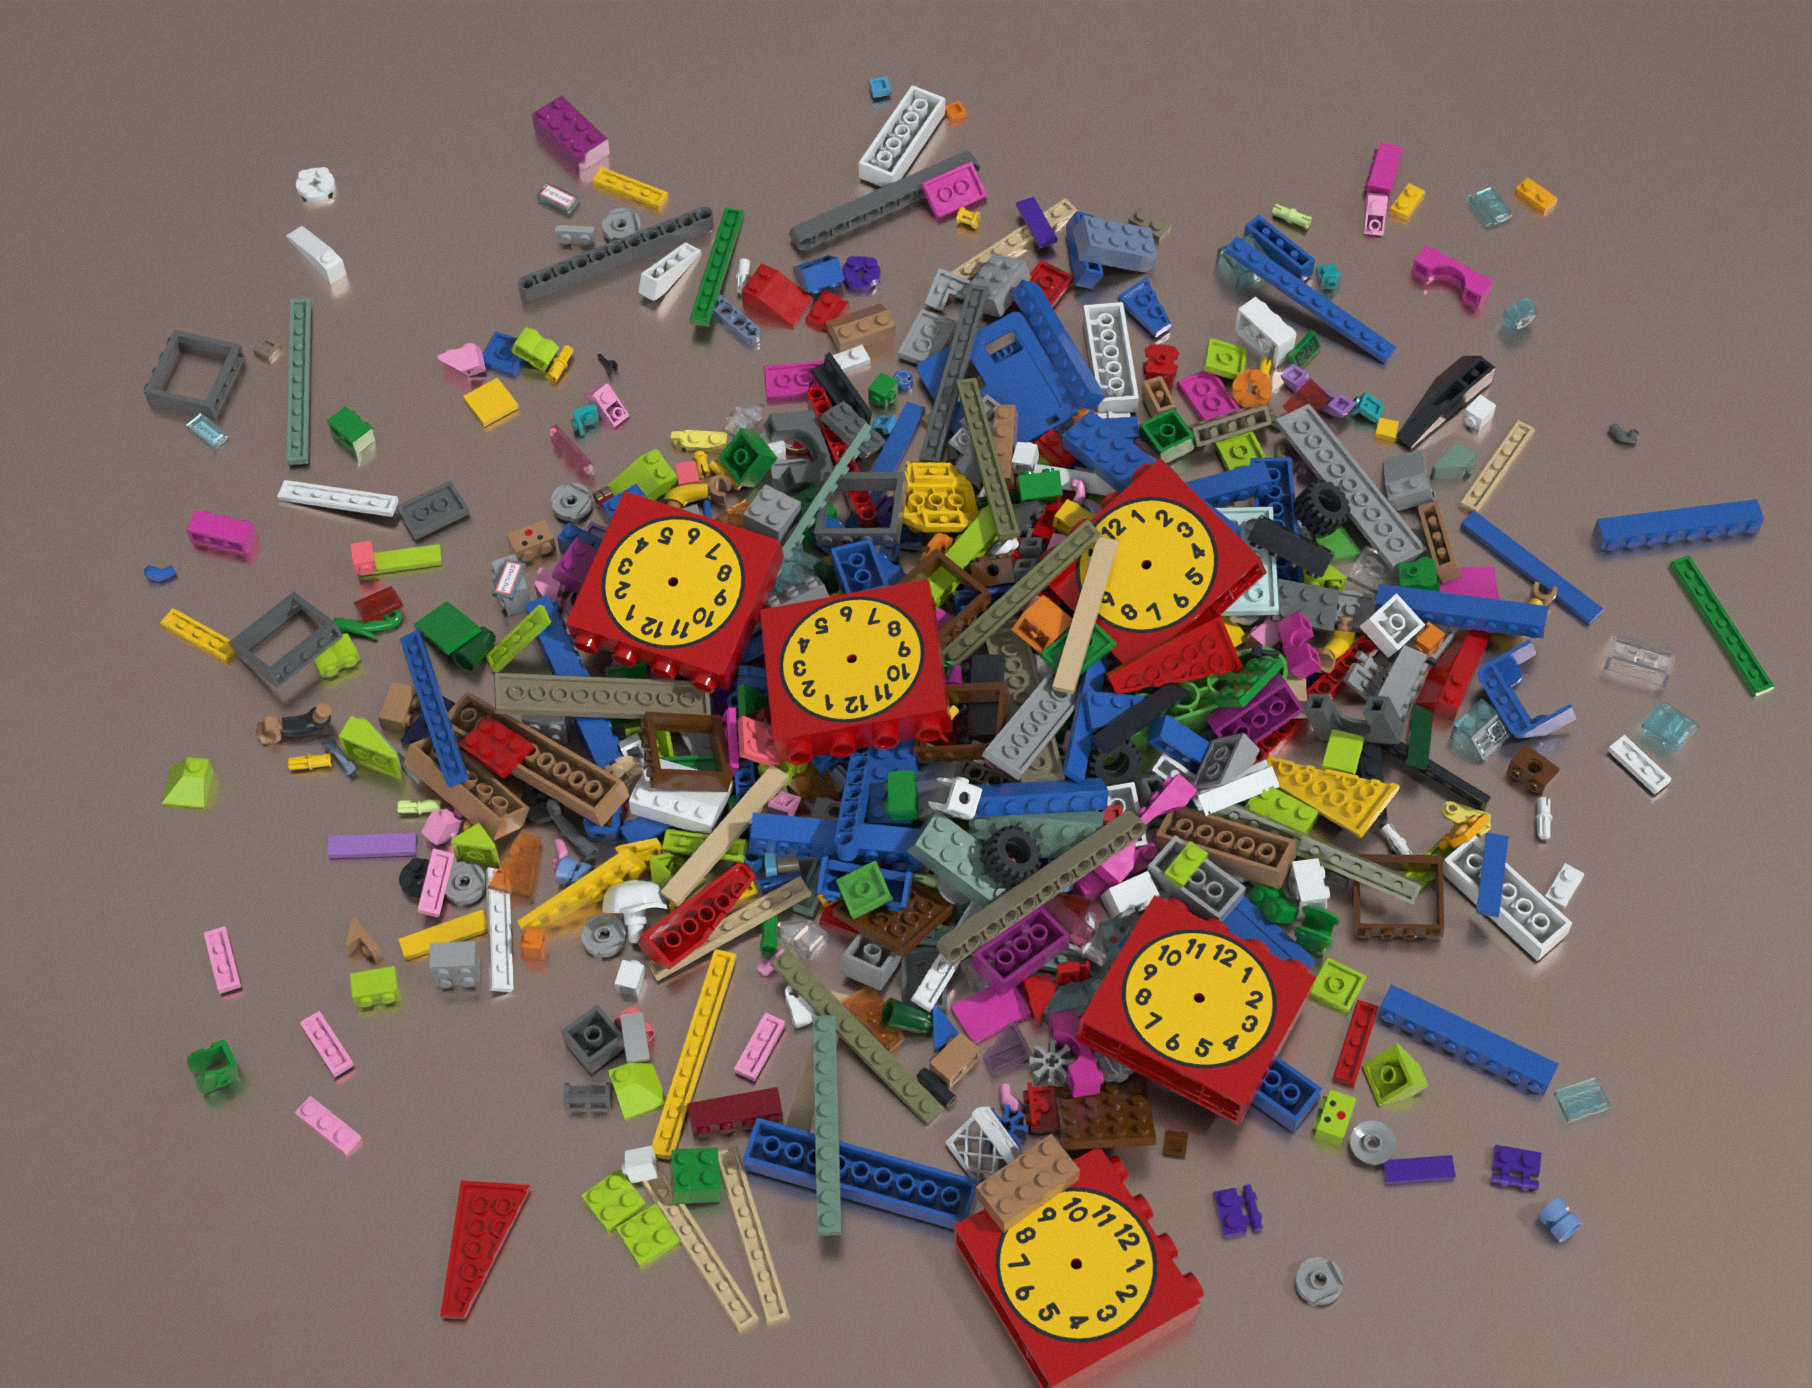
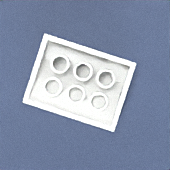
M660 759V765L663 769L696 770ZM645 770L636 783L630 797V811L634 815L691 832L710 835L719 824L735 781L731 780L728 792L651 788L650 779L646 777Z

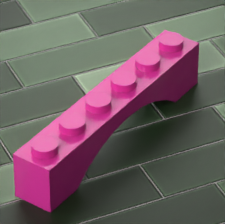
M1179 773L1174 777L1168 776L1161 784L1162 790L1160 792L1155 791L1148 799L1150 804L1147 807L1143 806L1136 815L1147 825L1156 816L1177 812L1182 809L1198 790ZM1138 840L1094 869L1111 887L1120 884L1133 869L1135 846Z

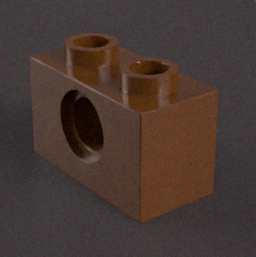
M1008 553L996 554L995 559H988V556L977 557L975 562L970 563L972 577L984 587L1015 582L1013 572L1015 558L1014 556H1008ZM991 564L998 567L999 572L997 575H992L989 572Z
M1527 744L1510 760L1507 769L1514 779L1520 780L1532 792H1536L1541 796L1557 780L1561 770Z

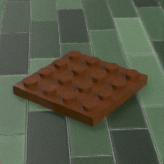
M884 865L880 868V869L892 870V868H886V867H884ZM913 878L907 909L902 908V912L889 911V906L881 905L853 919L845 900H843L833 908L832 915L903 958L954 913L956 909L955 905L947 902L941 894Z
M1145 1082L1101 1084L1099 1094L1076 1098L1072 1097L1069 1085L1055 1087L1056 1107L1064 1150L1156 1145V1133Z

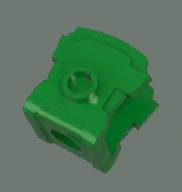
M1425 556L1411 563H1397L1400 587L1440 592V579L1433 558Z
M1313 905L1303 906L1305 918L1302 926H1294L1295 937H1297L1295 942L1302 948L1324 956L1326 948L1333 942L1330 938L1334 925L1337 926L1340 919L1336 914Z
M225 1040L216 1041L210 1045V1048H201L188 1056L187 1065L192 1073H199L207 1069L208 1066L222 1060L226 1064L224 1068L203 1073L204 1075L198 1077L197 1087L201 1094L210 1093L218 1089V1087H224L239 1079L237 1062Z

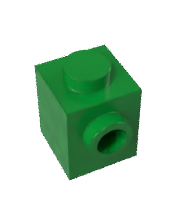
M881 372L868 388L869 401L876 406L886 409L889 403H893L897 397L898 380Z

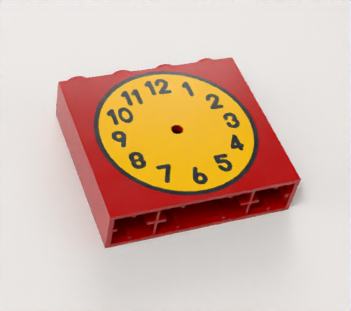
M1161 458L1153 465L1150 463L1141 465L1132 475L1133 483L1122 493L1113 491L1106 496L1100 506L1102 511L1090 521L1102 534L1103 538L1118 540L1119 542L1096 623L1116 642L1117 646L1109 654L1120 665L1217 613L1221 615L1267 574L1261 559ZM1082 519L1081 521L1076 523L1071 529L1069 535L1087 519ZM1096 542L1046 586L1061 599V603L1073 616ZM1051 547L1045 551L1039 558L1038 563L1056 547Z
M624 491L567 619L566 625L574 640L572 644L577 649L588 654H596L598 648L613 652L612 659L628 667H635L637 661L652 665L651 671L655 675L667 680H674L676 674L691 678L690 684L703 692L714 693L716 687L729 691L760 618V610L765 606L785 558L781 542L771 537Z
M929 579L760 610L773 741L782 762L788 761L794 765H803L812 761L815 756L832 754L836 757H847L854 754L856 749L874 746L878 749H891L896 747L899 741L917 738L920 741L930 742L939 739L943 733L953 732L936 605Z
M1154 895L1079 1021L1076 1041L1223 1118L1240 1125L1310 998L1317 976L1311 974L1310 969L1299 960L1287 959L1285 961L1271 954L1269 948L1257 939L1248 938L1243 940L1229 933L1228 927L1215 918L1203 920L1190 913L1188 907L1178 899L1166 898L1164 900Z
M1095 1148L1073 1160L1080 1169L1079 1180L1006 1232H1002L985 1209L954 1225V1242L1042 1388H1075L1196 1319L1200 1306L1198 1300L1204 1297L1203 1289L1192 1272L1182 1275L1173 1260L1177 1259L1179 1254L1170 1236L1166 1232L1157 1236L1148 1221L1153 1219L1154 1215L1146 1198L1141 1193L1132 1197L1124 1182L1129 1180V1175L1121 1159L1117 1155L1107 1158L1102 1148Z

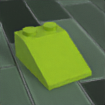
M656 448L636 459L607 486L616 496L637 483L648 499L659 501L664 498L669 490L678 486V479Z
M350 716L338 736L346 757L403 779V770L398 755L368 720L362 717Z

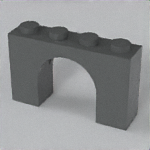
M814 411L770 414L763 424L769 442L793 440L804 445L812 456V463L789 465L782 475L788 494L799 493L812 484L819 491L822 486L824 472H831L834 465Z
M1309 694L1304 707L1305 710L1303 711L1321 741H1329L1331 731L1335 729L1365 738L1364 743L1400 744L1405 728L1392 701L1386 696H1368L1363 712L1366 720L1354 719L1341 713L1336 708L1329 694Z

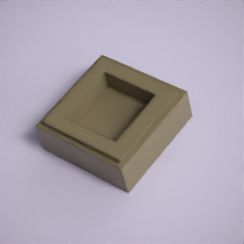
M264 336L253 349L255 355L270 362L282 347L280 343Z

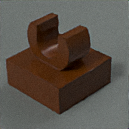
M1172 1129L1165 1130L1162 1154L1185 1157L1188 1133L1184 1131L1176 1132L1172 1131Z

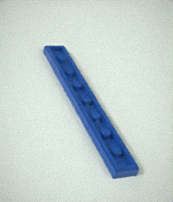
M906 402L871 472L896 471L925 413V407ZM868 491L874 506L885 493V491ZM852 511L845 523V528H859Z
M1475 510L1461 522V527L1532 582L1540 583L1539 587L1545 592H1548L1551 587L1556 586L1557 595L1555 599L1588 625L1603 612L1601 606Z
M1109 653L1085 671L1081 678L1062 771L1064 775L1079 784L1085 778L1093 732L1089 733L1083 695L1086 691L1102 692Z

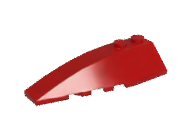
M1464 629L1429 670L1415 704L1432 709L1435 715L1454 722L1492 633L1483 630Z
M737 863L644 932L637 944L650 960L668 970L672 969L706 942L756 876L745 863Z

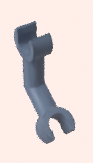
M329 736L330 742H321L324 750L333 752L342 764L345 772L348 775L355 771V766L337 745L334 737Z

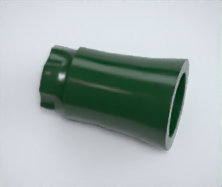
M480 627V633L468 640L452 654V659L456 665L468 673H475L480 663L496 641V635L486 627Z
M892 997L886 1001L882 1010L881 1025L883 1028L927 1034L933 1024V1014L931 1012L908 1005Z

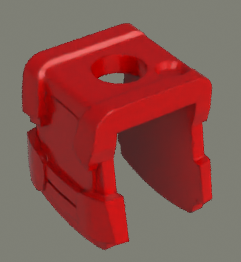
M1148 345L1144 349L1145 357L1148 359L1146 362H1142L1144 373H1146L1145 380L1162 376L1168 390H1172L1173 376H1175L1178 368L1174 361L1178 359L1179 351H1177L1176 347L1170 345Z

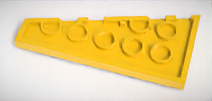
M1269 756L1266 760L1267 764L1272 766L1280 786L1277 787L1278 789L1318 810L1319 814L1359 838L1363 837L1400 789L1398 784L1381 783L1380 780L1363 779L1357 775L1330 769H1317L1311 765L1303 766L1284 759Z
M626 848L517 922L524 931H526V927L541 929L586 906L604 899L607 889L615 884L629 880L640 881L651 876V868L646 862Z

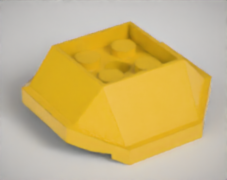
M911 463L906 468V471H904L908 488L903 523L913 533L964 532L968 524L978 517L979 512L973 486L962 474L956 471V468L951 463Z

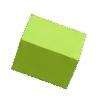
M1332 729L1322 770L1330 769L1355 775L1365 738Z
M480 823L452 839L451 844L457 863L466 862V864L472 865L474 863L478 866L500 869L501 864L496 846Z

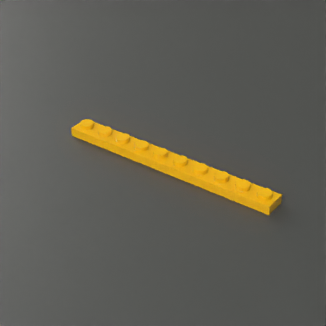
M714 950L652 1142V1148L658 1158L670 1160L671 1150L677 1147L688 1113L687 1103H691L737 958L734 953Z

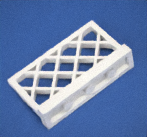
M977 1107L972 1112L973 1116L945 1142L969 1177L979 1180V1184L982 1183L983 1173L993 1175L998 1171V1159H1004L1009 1164L1023 1154L989 1107ZM975 1122L980 1126V1136L971 1135L972 1125ZM959 1137L965 1138V1151H960L954 1144ZM971 1139L980 1140L979 1153L970 1152ZM985 1140L991 1141L994 1145L993 1155L984 1154ZM970 1155L979 1156L978 1169H972L969 1165ZM984 1157L993 1158L992 1171L983 1170Z

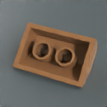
M881 304L825 322L838 353L863 345L865 348L895 338L896 325L889 310Z

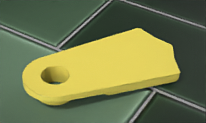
M1453 801L1446 802L1442 806L1444 817L1456 824L1465 821L1474 814L1480 816L1486 813ZM1453 807L1456 811L1451 812L1448 808ZM1486 813L1488 818L1491 819V814ZM1490 821L1476 834L1477 836L1481 837L1491 828Z

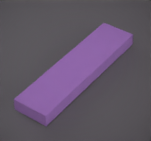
M416 833L329 836L327 855L329 859L416 856L417 835Z

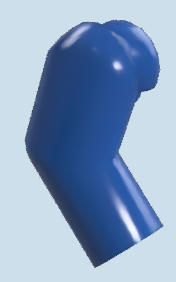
M149 565L145 567L144 574L148 579L162 582L175 575L176 571L172 565L164 569Z

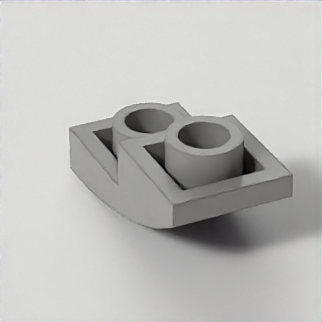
M643 1011L620 1015L627 1063L650 1060Z

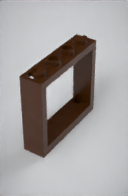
M936 548L897 584L927 579L942 566L977 595L969 605L939 631L943 651L948 642L956 639L967 625H971L982 611L985 612L992 600L989 590Z
M1005 681L947 685L949 704L999 701L996 736L1007 724L1010 693ZM915 738L913 751L918 763L984 760L986 758L982 754L990 743L927 746V742Z
M645 711L643 720H640L639 733H642L641 747L645 748L644 763L647 764L646 777L650 779L651 788L728 792L732 780V772L721 716ZM655 731L709 734L715 771L661 768Z
M1355 854L1393 871L1435 872L1436 924L1360 923V882L1353 880V936H1359L1360 938L1381 936L1384 939H1391L1394 936L1404 937L1405 939H1414L1416 937L1438 939L1443 937L1444 895L1442 855Z

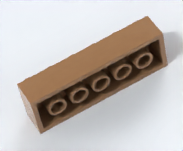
M431 736L410 744L403 764L472 824L480 823L492 841L523 827L530 808L460 748L459 750L469 779L449 788L445 783Z
M1183 807L1177 812H1169L1156 833L1158 852H1161L1176 835L1188 844L1191 841L1208 853L1207 859L1224 872L1280 889L1291 868L1292 862L1296 858V842L1293 839L1210 814L1206 816L1203 812Z

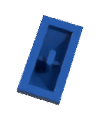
M937 1005L933 1006L935 1053L937 1051L941 1052L945 1048L949 1038L952 1036L956 1037L959 1034Z

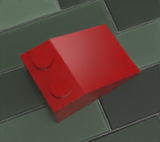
M763 263L760 264L741 290L742 304L791 327H794L813 301L810 295L781 272Z

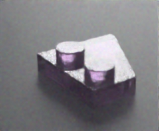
M1015 1020L1009 1024V1027L1002 1035L1000 1034L995 1040V1044L989 1047L983 1054V1060L992 1077L1029 1062L1030 1056L1034 1058Z

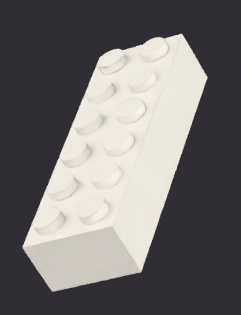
M912 85L860 160L859 178L881 187L900 180L945 115V98Z
M1123 302L1084 305L1083 326L1090 370L1106 396L1096 407L1097 413H1107V411H1112V413L1138 412L1139 396Z
M1475 835L1469 842L1462 844L1444 859L1443 875L1477 905L1484 842ZM1505 863L1500 913L1498 917H1489L1538 961L1568 935L1572 922L1512 867Z

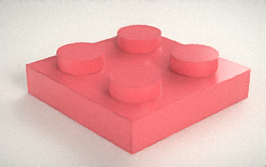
M741 716L738 719L739 756L767 766H779L780 756L773 741L772 725Z

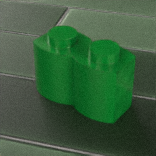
M1256 882L1248 894L1251 902L1256 907L1261 908L1266 919L1273 923H1292L1299 913L1296 903L1286 897L1281 887L1277 889Z

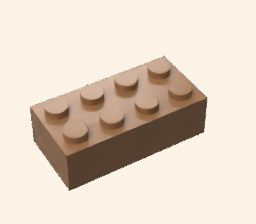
M1050 1134L977 1185L975 1197L1004 1233L1077 1182L1080 1169L1053 1135Z

